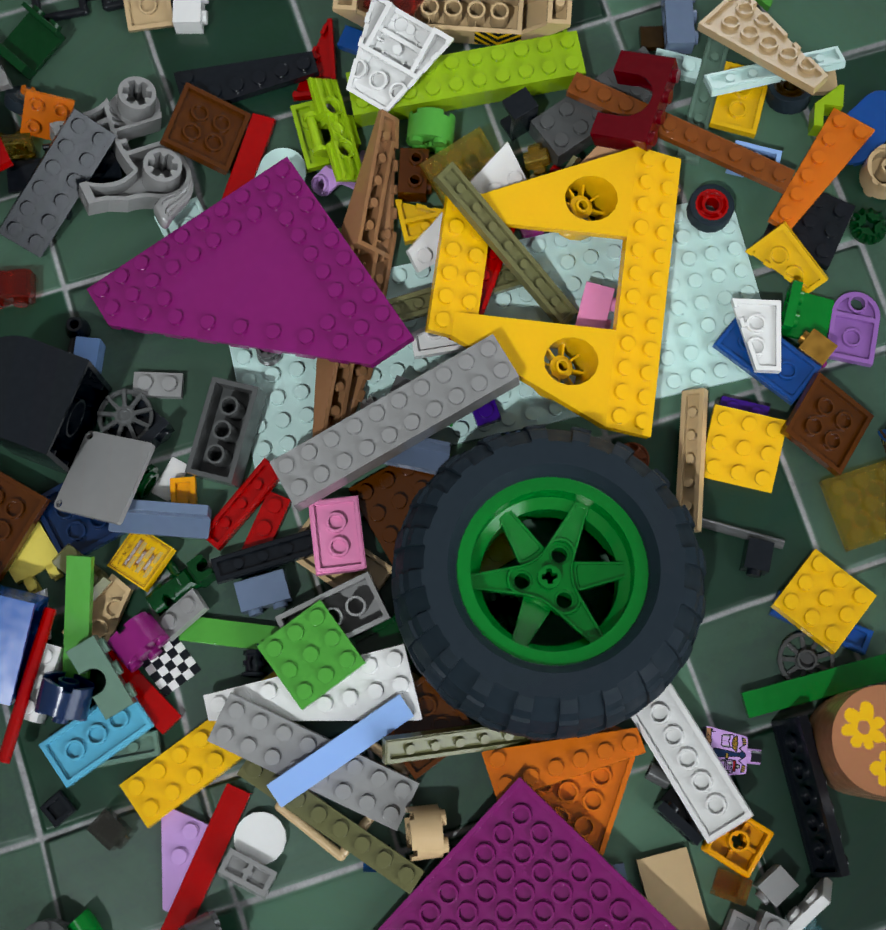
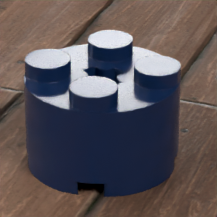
M63 671L46 672L41 681L34 711L51 716L52 721L58 724H67L68 720L86 721L94 694L95 683L91 679L78 674H74V678L65 677L66 672Z

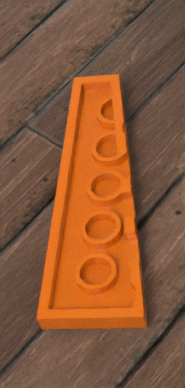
M833 108L767 222L777 227L785 221L793 229L824 190L869 140L875 129Z
M636 727L579 738L573 737L481 752L496 800L498 801L519 777L534 790H538L645 754L646 750Z

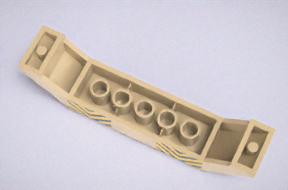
M333 0L332 9L333 12L364 28L365 16L371 1ZM388 0L400 10L428 26L435 27L453 37L455 40L452 43L499 45L552 35L571 26L572 0Z

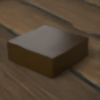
M640 26V48L644 46L648 51H656L657 48L664 49L663 26Z

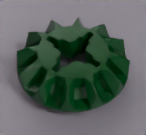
M872 207L870 209L862 208L854 213L849 222L850 233L862 244L872 245L880 242L886 235V219L882 216V211L877 212ZM867 220L869 223H876L872 230L869 227H862Z
M152 464L147 466L133 498L134 500L144 499L152 491L159 477L158 467Z

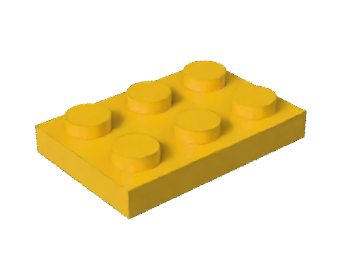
M726 61L724 70L738 68L744 65ZM768 85L716 96L709 127L754 139Z

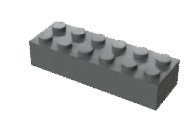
M644 46L635 51L650 54ZM615 65L594 78L598 82L647 104L651 100L652 93L647 89L618 84L613 71ZM565 97L530 121L529 134L551 163L560 167L569 161L573 155L579 154L594 144L590 132L596 115L600 111L572 98Z

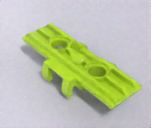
M308 77L307 82L315 111L306 112L302 117L308 126L314 147L312 149L313 155L326 158L329 156L336 182H356L362 165L357 151L361 142L353 115H347L337 79ZM326 104L333 106L335 113L329 111ZM318 128L329 129L331 140L326 145L322 144ZM345 149L347 151V155L342 154V152H344Z

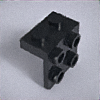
M141 399L134 410L147 408V405ZM153 409L152 425L139 440L152 443L156 449L160 444L166 442L175 430L163 416L161 417ZM149 413L139 414L137 419L148 424ZM137 423L132 425L136 436L145 429V427ZM119 424L107 430L108 433L116 436ZM124 427L121 437L132 438L128 427Z

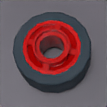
M705 184L698 187L692 193L686 208L687 218L697 230L706 233L717 232L729 223L735 208L734 199L724 187L716 184ZM705 206H712L715 211H709Z

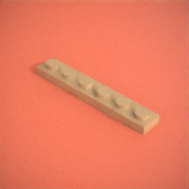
M705 388L684 390L681 397L676 498L680 505H686L696 526L694 533L702 531L708 390Z

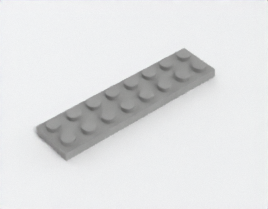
M230 692L207 741L273 773L281 775L331 741V739ZM360 753L309 788V790L397 831L406 813L405 807H409L420 783Z

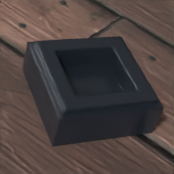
M59 790L39 807L55 828H58L78 811L63 790Z

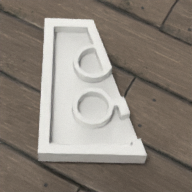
M732 298L730 302L754 373L779 374L781 372V300Z
M426 326L411 333L414 338L412 342L414 359L457 353L466 349L447 337L426 333Z

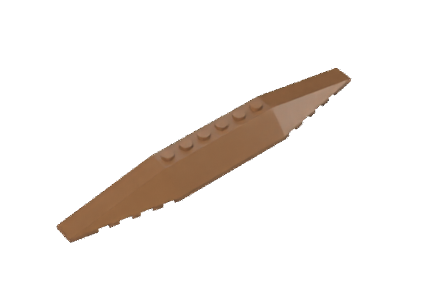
M380 109L342 224L341 234L386 297L397 232H393L394 220L397 219V208H394V195L398 194V186L395 185V172H398V160H395V150L399 149V119ZM317 358L312 437L356 412L359 402H362L366 393L364 387L367 380L371 379L373 368L363 367L360 364H343Z

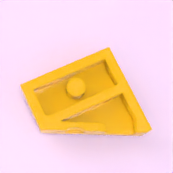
M396 199L395 206L404 244H413L435 221L436 217L443 212V209L429 208L418 203L412 205L403 203V200Z

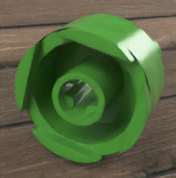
M434 107L417 108V113L410 111L406 143L412 148L429 149L430 152H435V154L440 156L449 155V150L453 148L456 117L452 113H450V117L444 115L443 109Z

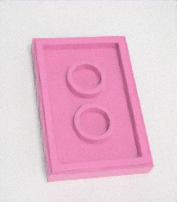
M358 495L321 499L308 506L316 576L366 571L367 566Z

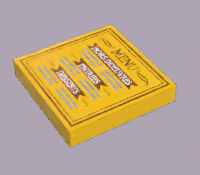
M129 533L107 566L148 593L177 550L154 535Z

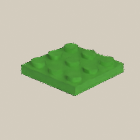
M318 600L257 645V648L301 710L307 708L366 664L322 600Z

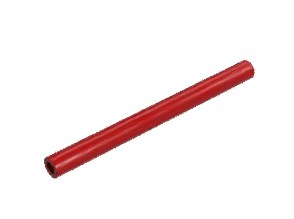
M48 607L43 609L0 748V762L10 764L55 619L56 609Z

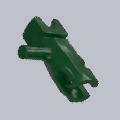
M202 554L187 562V567L182 571L171 558L166 565L167 570L171 574L169 576L170 579L164 584L157 585L145 597L156 614L161 616L169 609L170 601L176 603L192 588L196 590L200 587L206 588L216 581L215 573L211 568L202 572L208 565L207 560Z

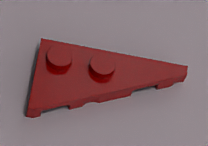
M327 18V22L320 31L321 37L317 45L312 49L320 76L315 78L337 79L334 23L332 18ZM307 80L300 82L297 90L293 91L292 97L294 101L312 99Z

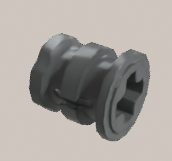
M256 349L257 358L261 364L273 366L280 361L281 354H268L261 349Z

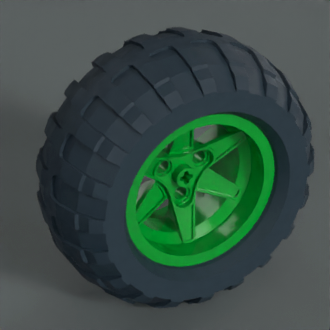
M532 425L523 427L520 432L503 436L497 433L477 441V445L462 454L454 455L438 468L436 475L424 488L418 491L409 506L408 514L395 541L391 580L394 611L403 642L415 667L447 704L481 723L480 725L497 732L501 731L532 740L579 738L598 733L631 718L658 698L673 681L689 659L699 626L703 622L706 609V600L704 598V577L707 574L706 561L702 549H699L698 541L694 534L696 526L686 505H680L669 489L670 482L657 468L651 470L644 462L633 456L635 453L633 449L619 441L614 445L604 439L591 436L592 431L572 427L570 431L546 429V425ZM539 517L563 520L546 548L542 546L521 521ZM582 529L586 530L598 541L610 562H574ZM504 532L519 565L480 572L481 563L488 548ZM560 552L564 555L565 561L557 563L553 561L551 554ZM521 577L526 579L529 585L527 588L520 589L515 585L514 580ZM614 582V596L611 608L604 622L598 627L578 592ZM482 592L523 597L513 635L506 631L492 616L484 601ZM564 596L569 600L570 606L568 608H561L558 606L556 599ZM551 610L556 615H559L583 638L560 646H542L530 643Z

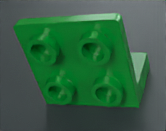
M793 280L786 291L781 312V335L799 340L805 331L810 333L815 328L827 337L834 300L801 291L803 282Z

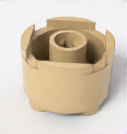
M886 144L880 145L871 152L859 172V181L864 194L868 197L886 200Z
M438 804L405 807V812L410 813V817L404 818L407 848H412L414 853L409 855L410 861L443 858L444 853H449L448 837L443 835L442 827L447 823L445 809L439 808Z

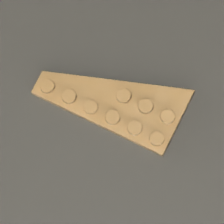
M724 0L698 23L697 30L811 95L827 82L828 74L811 57H806L801 52V46L797 42L792 43L788 39V33L767 12H762L757 7L755 0Z

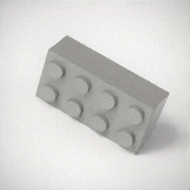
M368 571L275 617L279 627L282 628L318 600H322L349 639L392 618L371 573Z

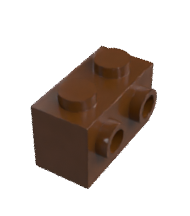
M400 148L398 199L403 200V202L426 203L427 194H432V180H428V172H433V158H429V149Z

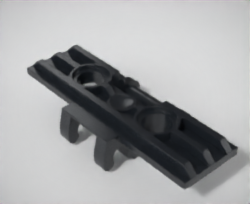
M50 143L42 144L43 150L46 152ZM113 150L107 151L88 182L110 183L123 178L122 168ZM42 158L12 161L14 166L7 168L9 194L21 193Z

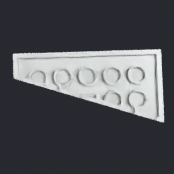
M505 142L500 150L490 158L470 182L480 194L527 179L509 143ZM443 212L436 217L435 221L406 250L416 273L435 264Z

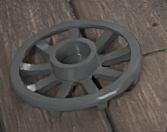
M126 388L107 395L97 411L98 424L103 433L110 434L107 430L119 424L116 436L121 437L124 427H128L132 436L130 439L139 440L150 429L154 416L149 400L141 392ZM127 394L137 396L130 406L127 405ZM119 395H122L121 407L112 400ZM141 399L147 405V408L134 410ZM110 403L116 409V412H104V409ZM149 413L148 424L137 419V415ZM103 416L115 418L112 422L104 426ZM134 423L145 427L137 436L132 427Z
M798 632L790 635L782 642L776 661L782 677L785 680L791 679L789 676L798 669L801 670L800 676H803L807 671L814 673L813 669L815 667L820 670L834 667V654L824 652L816 655L814 650L818 643L815 641L810 649L807 650L804 636L807 635L803 632ZM797 637L800 640V651L790 644V641ZM785 647H788L795 654V657H782ZM830 656L829 668L817 663V659ZM782 661L795 662V666L786 672Z

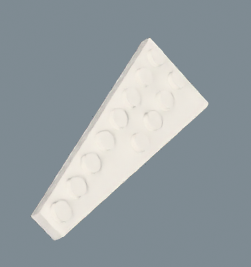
M405 644L361 655L366 662L365 665L304 710H301L278 676L203 695L208 721H217L230 692L292 721H360L398 694H400L414 715L408 721L423 720Z

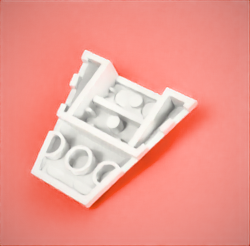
M370 0L371 3L365 16L364 29L358 42L359 47L356 58L353 61L346 90L378 109L389 112L455 39L400 10L388 0Z

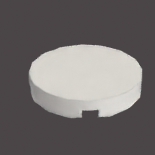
M254 812L244 817L237 825L234 834L236 850L263 865L276 860L284 851L287 842L284 825L274 814L268 812Z

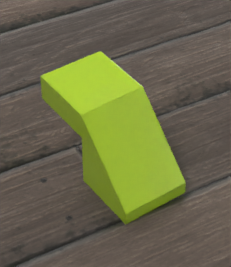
M838 85L814 104L809 113V136H818L823 127L824 116H829L833 108L841 111L844 102V85Z

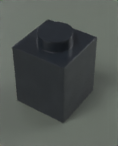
M749 537L744 542L739 570L745 571L747 576L761 578V575L764 576L769 573L775 543Z

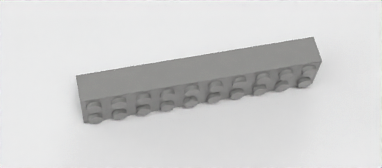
M492 334L269 463L292 504L300 512L520 385L519 375Z

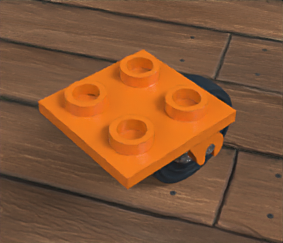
M26 85L13 86L12 89L6 90L4 96L5 106L10 111L21 116L20 133L51 140L49 123L65 121L75 104L73 99L44 93Z

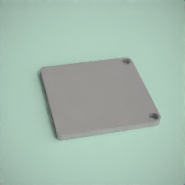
M95 431L87 432L54 502V507L62 512L121 525L153 455L155 445L150 442Z

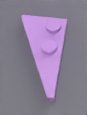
M176 809L161 819L162 910L169 912L208 826V823Z

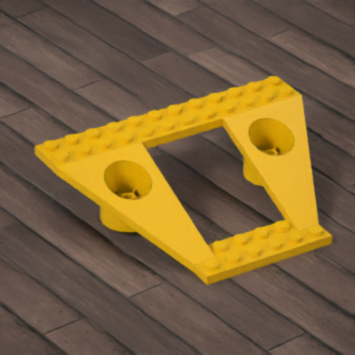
M634 147L481 194L509 228L555 232L569 240L581 241L591 236L623 240L612 329L480 315L479 309L488 244L445 195L425 332L450 338L466 349L493 334L518 373L519 380L532 387L540 396L554 400L601 429L644 439L650 438L681 159L652 150L647 152L639 147ZM572 191H577L578 196H575ZM589 215H590V216H594V217H595V221H592V220L590 219ZM550 349H558L557 356H554ZM564 353L570 357V360L564 356ZM545 356L549 360V363L544 362ZM570 375L576 376L574 384L569 378Z

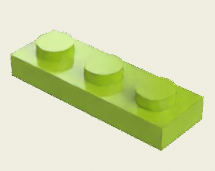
M313 101L291 105L290 108L307 171L309 173L321 170L325 165H330L329 157H316L313 155L312 149L314 147L308 126L302 117L306 112L315 111ZM318 128L322 144L325 145L321 129Z

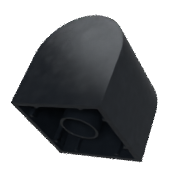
M14 335L0 337V445L14 455L67 475L86 433L94 430L98 421L97 411L105 397L110 395L112 387L88 359L32 338Z

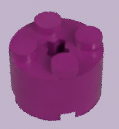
M141 612L123 624L125 628L120 634L116 631L108 640V644L126 668L134 672L143 665V661L147 658L153 660L163 651L161 647L170 640V637L149 612Z

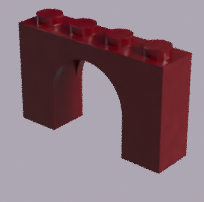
M621 50L613 70L617 83L647 89L652 93L651 100L642 111L630 116L598 112L590 134L595 146L623 151L639 147L648 152L657 143L658 129L660 125L664 124L665 110L667 104L672 102L673 88L675 83H678L680 80L681 69L678 68L676 58Z

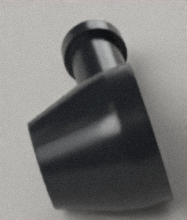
M71 317L66 323L65 331L70 338L67 352L73 354L76 336L89 337L91 333L89 323L81 317ZM75 323H79L77 328H72Z

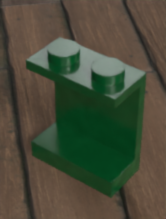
M23 2L21 5L28 13L4 42L0 43V55L31 80L66 38L60 33L62 27L53 19L47 21L43 18L46 14L35 4L33 7H30L26 2Z

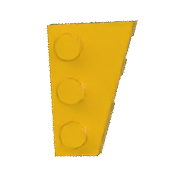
M785 221L745 250L750 256L753 255L762 261L768 268H772L783 275L784 279L790 283L793 280L803 282L802 291L805 293L812 292L829 279Z

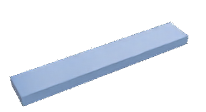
M398 694L269 782L266 786L282 808L375 744L383 736L388 735L407 722L414 715L400 694Z

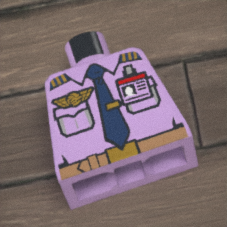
M702 727V733L729 775L746 774L747 764H761V749L748 748V737L714 727Z

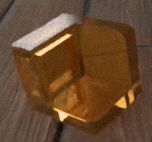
M717 869L710 894L746 906L753 880Z

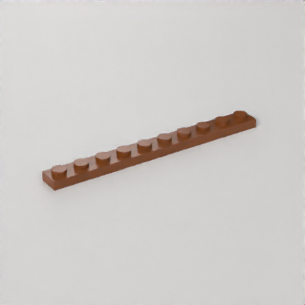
M576 72L566 92V96L600 112L619 116L634 115L648 105ZM667 112L664 124L660 125L658 129V138L783 195L795 170Z

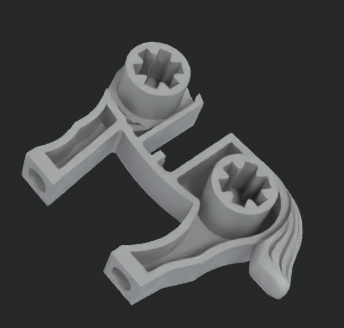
M132 76L124 79L119 84L118 93L110 101L106 98L96 108L82 112L116 135L111 148L127 176L110 183H92L87 181L79 183V197L88 216L104 212H130L140 209H153L159 225L167 229L173 219L190 201L194 188L190 167L183 155L159 144L160 141L131 150L128 144L129 140L161 131L162 121L160 102L156 96L154 85L143 77ZM64 121L49 123L52 141Z

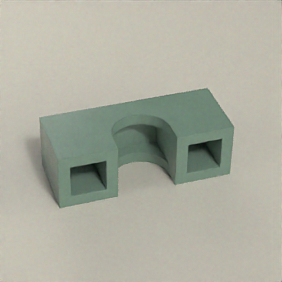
M93 635L68 650L66 654L79 675L91 669H98L105 675V688L95 695L93 699L107 720L136 703L135 696H137V692L131 682L126 683L121 674L124 673V670L118 660L113 661L108 652L111 648L105 638Z

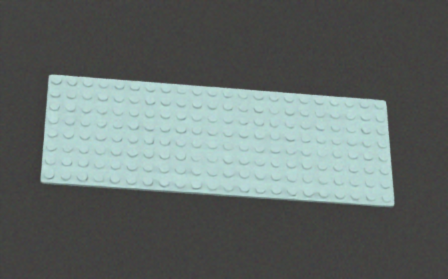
M688 203L676 205L655 400L682 394L684 390L709 388L753 378L712 347L735 318L730 302L732 298L761 299L748 253L745 252L746 246L735 209L729 223L723 229L717 232L706 233L697 230L691 225L686 211ZM705 206L709 211H715L712 206ZM555 232L519 239L578 311L586 281L615 288L613 297H616L623 240L592 236L581 241L569 240ZM412 263L391 267L386 299L432 287L435 264L416 273ZM524 287L490 296L484 315L554 323ZM609 311L607 319L612 320L610 329H612L614 312ZM578 312L567 323L568 325H575ZM427 316L404 322L409 332L412 333L426 326ZM411 342L373 368L371 379L367 380L364 387L366 392L364 398H369L372 395L380 399L389 394L397 375L413 380L460 352L414 359ZM229 345L236 381L259 387L267 393L251 449L256 469L264 458L270 462L312 438L317 358L310 359L297 357L294 354L282 353L277 364L265 366L259 362L256 349L230 347ZM550 349L554 356H557L558 349ZM564 353V356L570 360V357ZM545 356L544 362L549 363V360ZM570 375L569 378L574 384L576 376ZM519 380L520 385L494 399L501 416V421L478 429L471 412L457 420L452 427L447 426L428 438L450 442L452 446L483 439L497 433L505 434L508 431L522 430L526 426L545 425L580 416L554 400L540 396L532 387ZM359 402L356 412L361 410L360 405L362 402Z

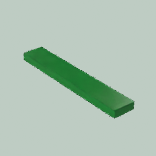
M886 653L741 692L747 718L886 681Z

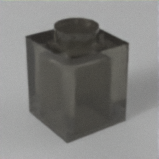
M111 808L104 809L87 828L109 851L116 848L122 849L131 839L129 834L133 830Z

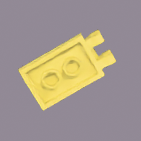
M40 520L8 570L15 583L19 585L24 582L27 590L32 593L43 590L35 578L42 571L46 570L51 579L55 581L64 577L63 572L52 563L58 552Z

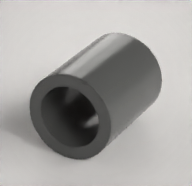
M652 762L644 778L667 789L670 784L669 779L661 766Z

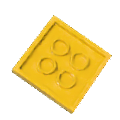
M714 404L706 436L704 478L772 493L785 437L780 431L787 420Z
M814 549L770 607L833 655L877 595L817 549Z

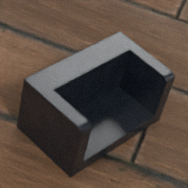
M526 87L502 101V105L509 115L501 119L500 124L512 141L528 132L530 121L537 117L538 104Z

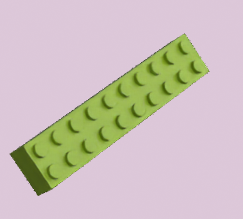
M577 30L440 55L388 113L402 120L409 118L410 111L417 113V108L420 107L440 108L446 112L500 102L524 87L527 88L531 96L568 89L576 72L586 76ZM346 72L347 83L350 76V72ZM349 92L356 128L374 125L380 109Z

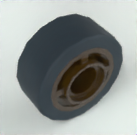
M781 80L778 83L767 86L766 102L770 108L778 113L793 115L807 108L812 95L788 81Z

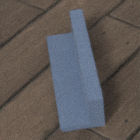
M426 438L383 464L436 475L438 468L450 459L451 443Z
M133 499L121 525L109 523L108 530L116 533L208 539L212 509L209 505Z

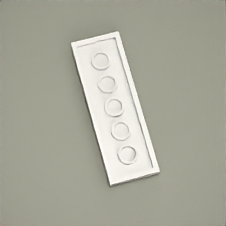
M672 683L665 688L658 698L631 717L708 844L754 816Z

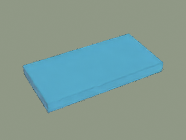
M136 696V703L107 720L97 704L90 708L86 721L72 720L39 744V747L66 788L71 787L155 727V724Z

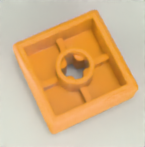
M750 818L709 844L705 840L701 850L741 876L749 878L772 839L774 832ZM740 834V841L743 842L742 845L733 847L732 837Z

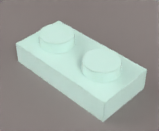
M657 48L655 55L676 58L678 68L681 69L680 80L696 83L702 61L701 58Z

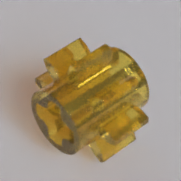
M539 143L529 145L527 148L528 152L523 153L527 171L533 170L534 174L544 173L546 170L545 166L550 165L547 147L540 148Z

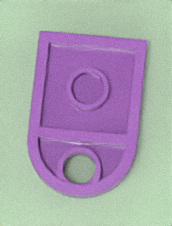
M849 292L843 294L835 301L827 338L838 345V347L828 359L865 367L873 365L880 323V310L870 296L861 292ZM851 301H860L862 310L853 309Z

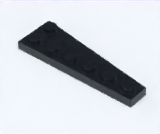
M312 51L179 71L175 72L174 76L179 95L185 83L188 82L232 104L305 81L308 77H318L320 74Z

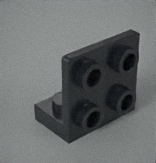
M671 786L652 809L688 842L698 846L704 837L674 787Z

